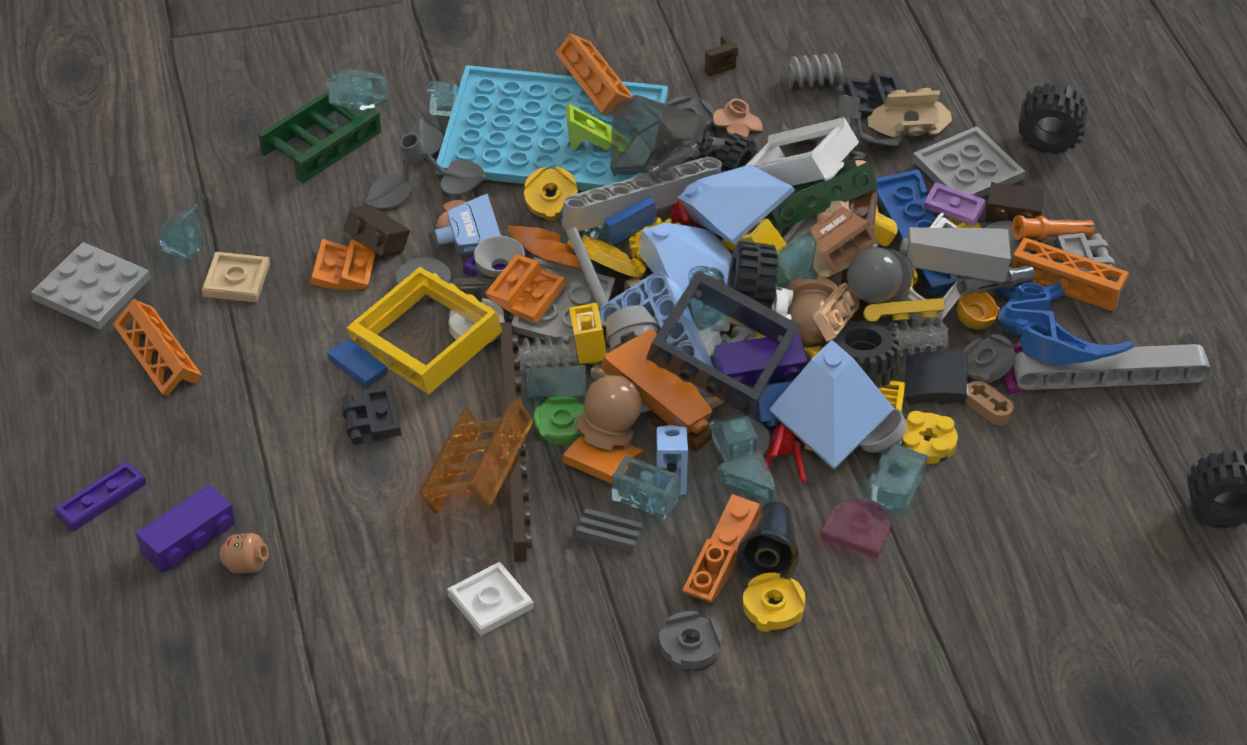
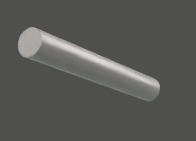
M572 227L566 230V233L598 308L601 309L608 300L576 227Z

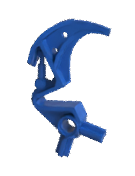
M1057 282L1047 287L1034 283H1025L1020 286L1015 285L1014 288L1007 290L1003 288L994 290L997 294L1009 299L999 312L998 319L1004 324L1003 330L1022 335L1020 341L1023 353L1039 361L1053 365L1083 363L1114 356L1134 348V343L1129 341L1114 345L1087 342L1063 329L1054 320L1053 311H1050L1051 302L1065 295V291L1061 289V283Z

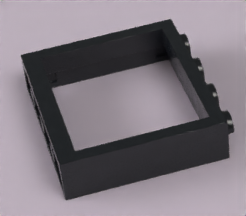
M697 270L654 338L646 359L658 365L657 367L664 368L677 375L684 382L699 387L708 395L717 397L730 404L734 409L737 408L750 415L791 346L801 325ZM692 298L703 302L779 344L753 389L665 342Z

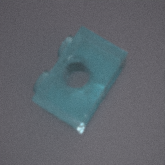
M346 68L326 79L330 104L369 110L389 100L384 75Z
M894 444L889 454H883L878 467L879 472L877 474L873 473L869 479L867 490L871 491L869 504L903 516L925 475L928 455Z
M625 455L612 475L613 500L667 520L679 500L680 475Z

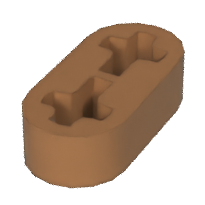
M973 381L968 384V398L964 400L971 409L995 425H1005L1011 421L1014 406L1007 397L983 381Z

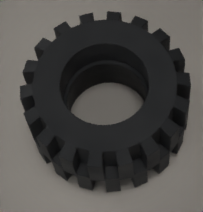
M1045 83L1044 87L1038 85L1034 87V91L1030 90L1027 92L1026 97L1022 101L1018 126L1020 135H1023L1022 139L1025 143L1030 142V147H1037L1042 152H1045V150L1050 151V153H1056V151L1066 152L1067 148L1073 149L1077 143L1082 141L1085 133L1088 106H1086L1085 98H1080L1081 93L1072 91V87L1068 85L1063 87L1060 83H1056V85Z
M739 241L732 254L727 286L770 308L775 294L778 274V254L775 246Z
M864 320L859 322L849 321L836 338L832 339L858 363L878 389L881 388V384L882 386H887L890 384V381L895 379L898 365L899 340L896 338L894 331H889L888 327Z
M1222 450L1221 453L1214 452L1209 454L1207 458L1202 457L1199 459V464H1193L1190 468L1191 472L1187 475V484L1194 515L1199 517L1201 522H1208V525L1213 527L1219 525L1220 528H1227L1228 526L1238 527L1242 523L1247 524V453L1242 454V451L1239 450L1234 452Z

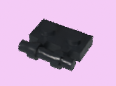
M391 386L362 390L363 399L354 400L352 395H345L343 397L341 409L343 417L347 419L345 428L347 435L351 438L354 445H359L363 442L362 435L366 432H371L372 440L401 435V427ZM366 413L367 418L359 419L358 416L359 414Z

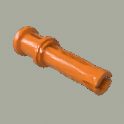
M1022 215L1015 216L1012 222V234L1016 240H1023L1024 237L1044 240L1048 236L1057 237L1058 235L1084 233L1087 238L1093 236L1095 228L1088 227L1094 225L1091 220H1048L1044 216L1025 218Z

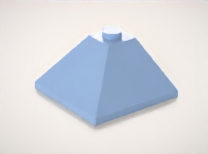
M747 165L698 179L696 182L688 185L685 191L678 196V199L694 222L735 244L792 194L795 189L774 176L752 165Z
M663 223L642 230L639 256L653 273H662L675 282L682 294L697 270L727 285L732 254L709 229ZM692 298L691 301H690V303H693V302H696V301H699V300H697V299H695V298Z
M833 340L812 358L769 409L773 416L833 470L894 411V407L858 363Z

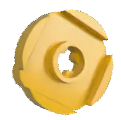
M561 167L537 169L527 178L524 186L525 201L529 210L548 221H555L562 217L565 197L578 193L575 178L570 172ZM546 189H557L555 196H546Z
M920 411L909 413L906 419V431L902 443L899 445L900 449L903 448L907 452L908 458L922 464H936L940 462V458H944L947 455L949 458L954 454L958 434L954 427L953 419L947 416L922 413ZM924 436L932 437L930 441L924 440Z
M765 573L756 576L748 583V588L743 594V611L747 618L756 624L758 630L769 632L772 629H784L802 620L805 607V593L802 586L796 580L790 578V581H788L787 579L780 578L781 574ZM769 598H773L775 601L781 600L776 605L768 603Z

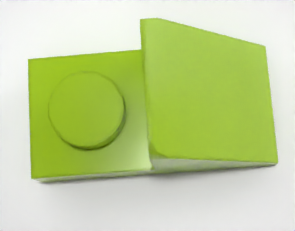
M571 104L566 106L567 127L572 151L584 139L605 150L613 144L610 125Z

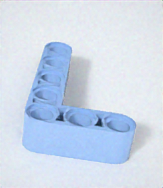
M653 273L604 304L599 310L601 324L606 327L607 318L623 307L643 306L652 317L656 316L660 327H662L682 296V292L679 286L664 274ZM687 306L666 341L670 345L714 368ZM695 386L702 397H711L704 390Z

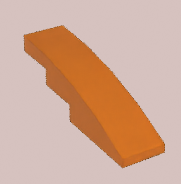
M508 226L507 231L532 254L548 261L582 269L577 256L572 255L573 248L559 242L561 234L536 227Z

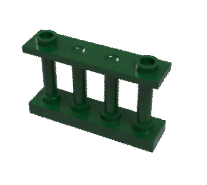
M335 85L259 134L261 154L266 156L275 149L279 150L294 161L296 179L305 183L380 134V113L372 108L362 115L357 114L342 104L341 87ZM333 112H337L349 120L350 123L340 128L326 117ZM317 124L331 135L320 140L306 130ZM297 136L310 145L311 148L300 153L286 142Z
M850 157L841 161L844 166L829 180L824 181V179L793 185L795 191L771 211L777 229H784L826 211L832 201H843L844 203L879 188L870 163L867 162L857 166L854 158Z

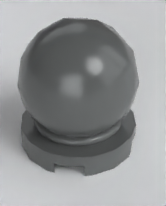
M876 247L860 251L850 261L846 274L850 290L857 298L871 304L901 302L909 295L912 278L915 275L912 263L906 255L896 250Z

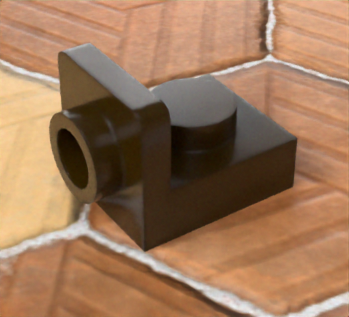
M727 35L720 36V46L705 50V72L709 76L736 68V59L739 55L738 47Z

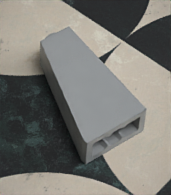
M910 227L908 237L902 238L900 253L906 255L914 268L1003 283L1005 282L1011 261L1008 229Z

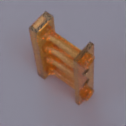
M520 400L510 401L501 418L477 421L468 408L462 410L419 491V494L434 514L440 512L447 496L472 493L481 507L492 505L534 421ZM494 431L490 439L477 440L480 433ZM483 452L480 460L466 462L469 454ZM473 473L469 481L455 483L458 475Z

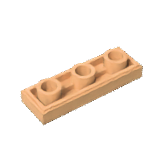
M845 282L837 286L815 313L813 319L827 342L836 338L859 308V298H857Z

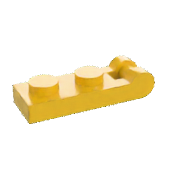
M944 298L871 304L865 308L863 317L868 322H877L880 317L892 316L893 321L909 320L910 314H921V318L938 317V312L945 310Z

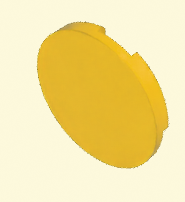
M583 235L582 242L590 259L623 274L643 278L647 270L643 262L634 257L632 260L629 259V256L620 251L619 248L604 241ZM568 239L567 243L570 247H572L571 242Z

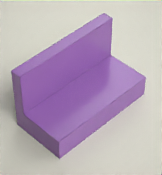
M937 182L933 185L924 202L925 209L938 214L943 213L944 216L975 226L977 221L983 222L985 219V199Z

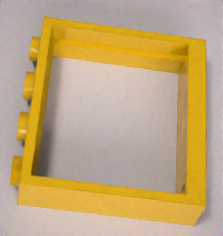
M421 267L417 268L346 327L352 341L384 363L387 369L428 395L502 332L499 322L500 317L492 309V306L482 304L473 295L465 294L453 283L448 284L440 279L436 273L432 274ZM425 295L474 323L469 330L428 365L421 363L378 336V334Z

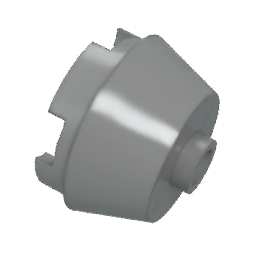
M623 307L612 313L606 320L605 345L613 351L651 328L658 334L660 326L645 307Z

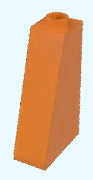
M653 328L604 355L601 369L607 375L624 376L633 382L641 395L642 403L669 425L684 426L687 428V434L692 431L694 434H697L709 425L708 420L712 410L695 386L684 382L677 375L664 368L657 367L658 365L646 359L650 346L657 335Z

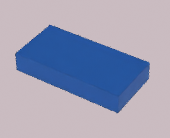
M648 197L605 220L606 240L611 245H614L644 229L645 226H650L657 222L655 201Z
M347 338L327 352L328 360L366 388L388 373L387 366L350 338Z

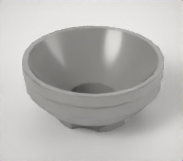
M494 236L481 241L474 251V259L479 271L496 279L503 270L493 269L494 265H508L516 254L525 256V251L522 244L511 237Z
M894 408V411L859 446L864 451L880 454L889 453L892 449L898 447L902 443L907 426L902 412Z

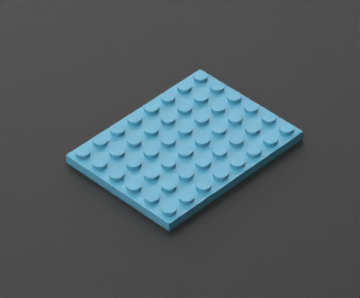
M466 65L437 163L443 170L447 171L450 163L455 160H470L484 170V180L525 184L527 178L539 168L555 169V167H561L573 175L577 190L588 191L648 174L652 171L662 125V113L665 110L668 97V86L623 82L637 100V103L632 108L618 102L611 113L605 115L599 111L573 76ZM568 104L611 126L613 144L607 150L598 145H593L584 139L572 151L566 118V106ZM435 169L436 175H441V174Z

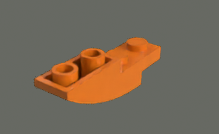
M733 494L731 495L711 539L706 540L683 588V593L710 603L715 600L739 562L737 560L738 545L761 510L760 504Z

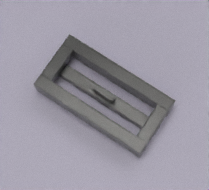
M586 508L584 517H581L580 526L576 528V538L634 553L643 532V523Z

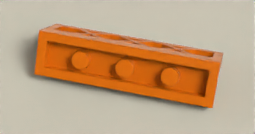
M570 33L556 51V54L599 111L609 115L618 102L633 108L637 100L594 45Z
M1025 237L1013 254L1011 268L1025 265L1032 266L1035 271V279L1031 283L1041 285L1042 287H1047L1057 282L1061 283V289L1065 291V296L1112 312L1115 311L1118 305L1120 292L1129 275L1127 271ZM1027 248L1038 252V254H1031L1025 252V250ZM1052 259H1060V260H1063L1064 262H1063V263H1057V262H1054ZM1084 267L1090 269V271L1084 272L1079 270L1078 268ZM1111 276L1119 280L1118 282H1114L1106 279L1105 277Z
M133 299L113 323L116 330L163 395L169 396L182 379L196 384L203 376L152 306ZM133 316V329L127 330L125 325ZM140 334H146L145 347H139ZM158 351V362L152 365V352ZM165 369H171L173 374L165 383Z

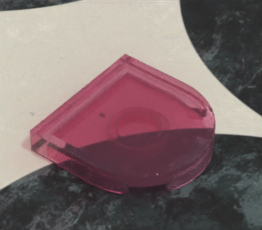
M856 498V501L844 504L841 502L831 512L821 532V539L878 559L889 537L891 520L883 510L884 507L871 499Z

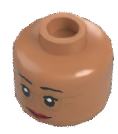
M254 533L231 535L220 549L222 564L234 574H248L260 571L269 555L267 545L258 534Z

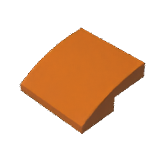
M322 239L310 285L340 290L367 289L376 254L375 250H371L367 245L352 239L349 246Z
M516 254L485 294L505 310L524 320L537 324L567 283L565 277L541 269L539 261Z
M583 434L563 454V463L615 485L624 472L630 473L644 455V450L630 445L626 450L622 449V445H614L612 450L599 448L584 441L585 434Z

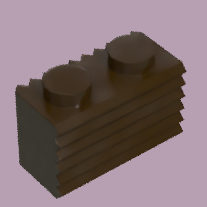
M991 182L985 220L987 222L990 220L992 222L1013 221L1015 216L1022 215L1025 218L1041 216L1045 190Z
M372 205L359 206L358 208L352 207L349 210L344 226V233L352 235V238H356V240L367 245L371 250H375V253H379V256L404 251L410 233L408 228Z

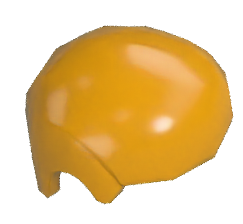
M986 291L967 296L961 295L956 305L959 320L967 328L974 330H984L990 327L996 321L1000 310L996 306L994 299Z

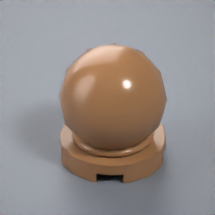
M816 276L817 280L809 279L803 281V277H800L791 282L786 288L793 290V298L790 307H788L787 314L791 315L792 321L801 325L798 332L804 347L827 345V341L814 321L813 316L837 288V285L830 279L822 276Z
M608 375L592 383L585 393V413L578 416L575 424V433L582 432L585 434L584 441L599 448L612 450L614 445H622V449L626 450L630 447L634 436L633 430L630 427L636 423L642 409L641 395L635 384L624 376Z

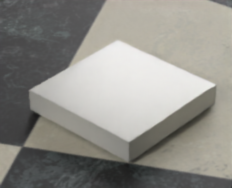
M501 562L447 589L449 598L480 636L534 609L533 600Z

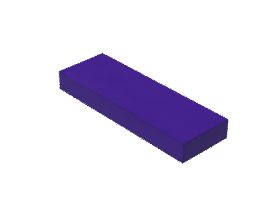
M127 461L55 507V515L74 532L146 485V478Z

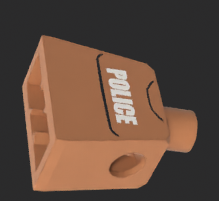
M840 207L833 213H821L817 218V224L811 228L819 249L833 272L849 263L860 251L869 249L878 242L868 222L845 207Z

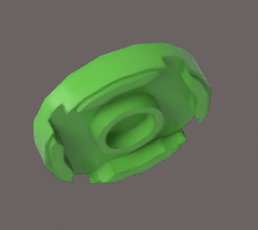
M561 395L546 399L544 404L538 405L535 409L533 416L535 432L542 440L551 444H573L583 435L582 432L575 433V424L578 416L585 413L584 405L579 403V399L571 396Z

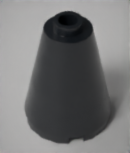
M772 501L765 504L738 545L737 560L743 565L742 570L752 578L765 573H778L786 579L796 570L799 553L790 508L782 502Z

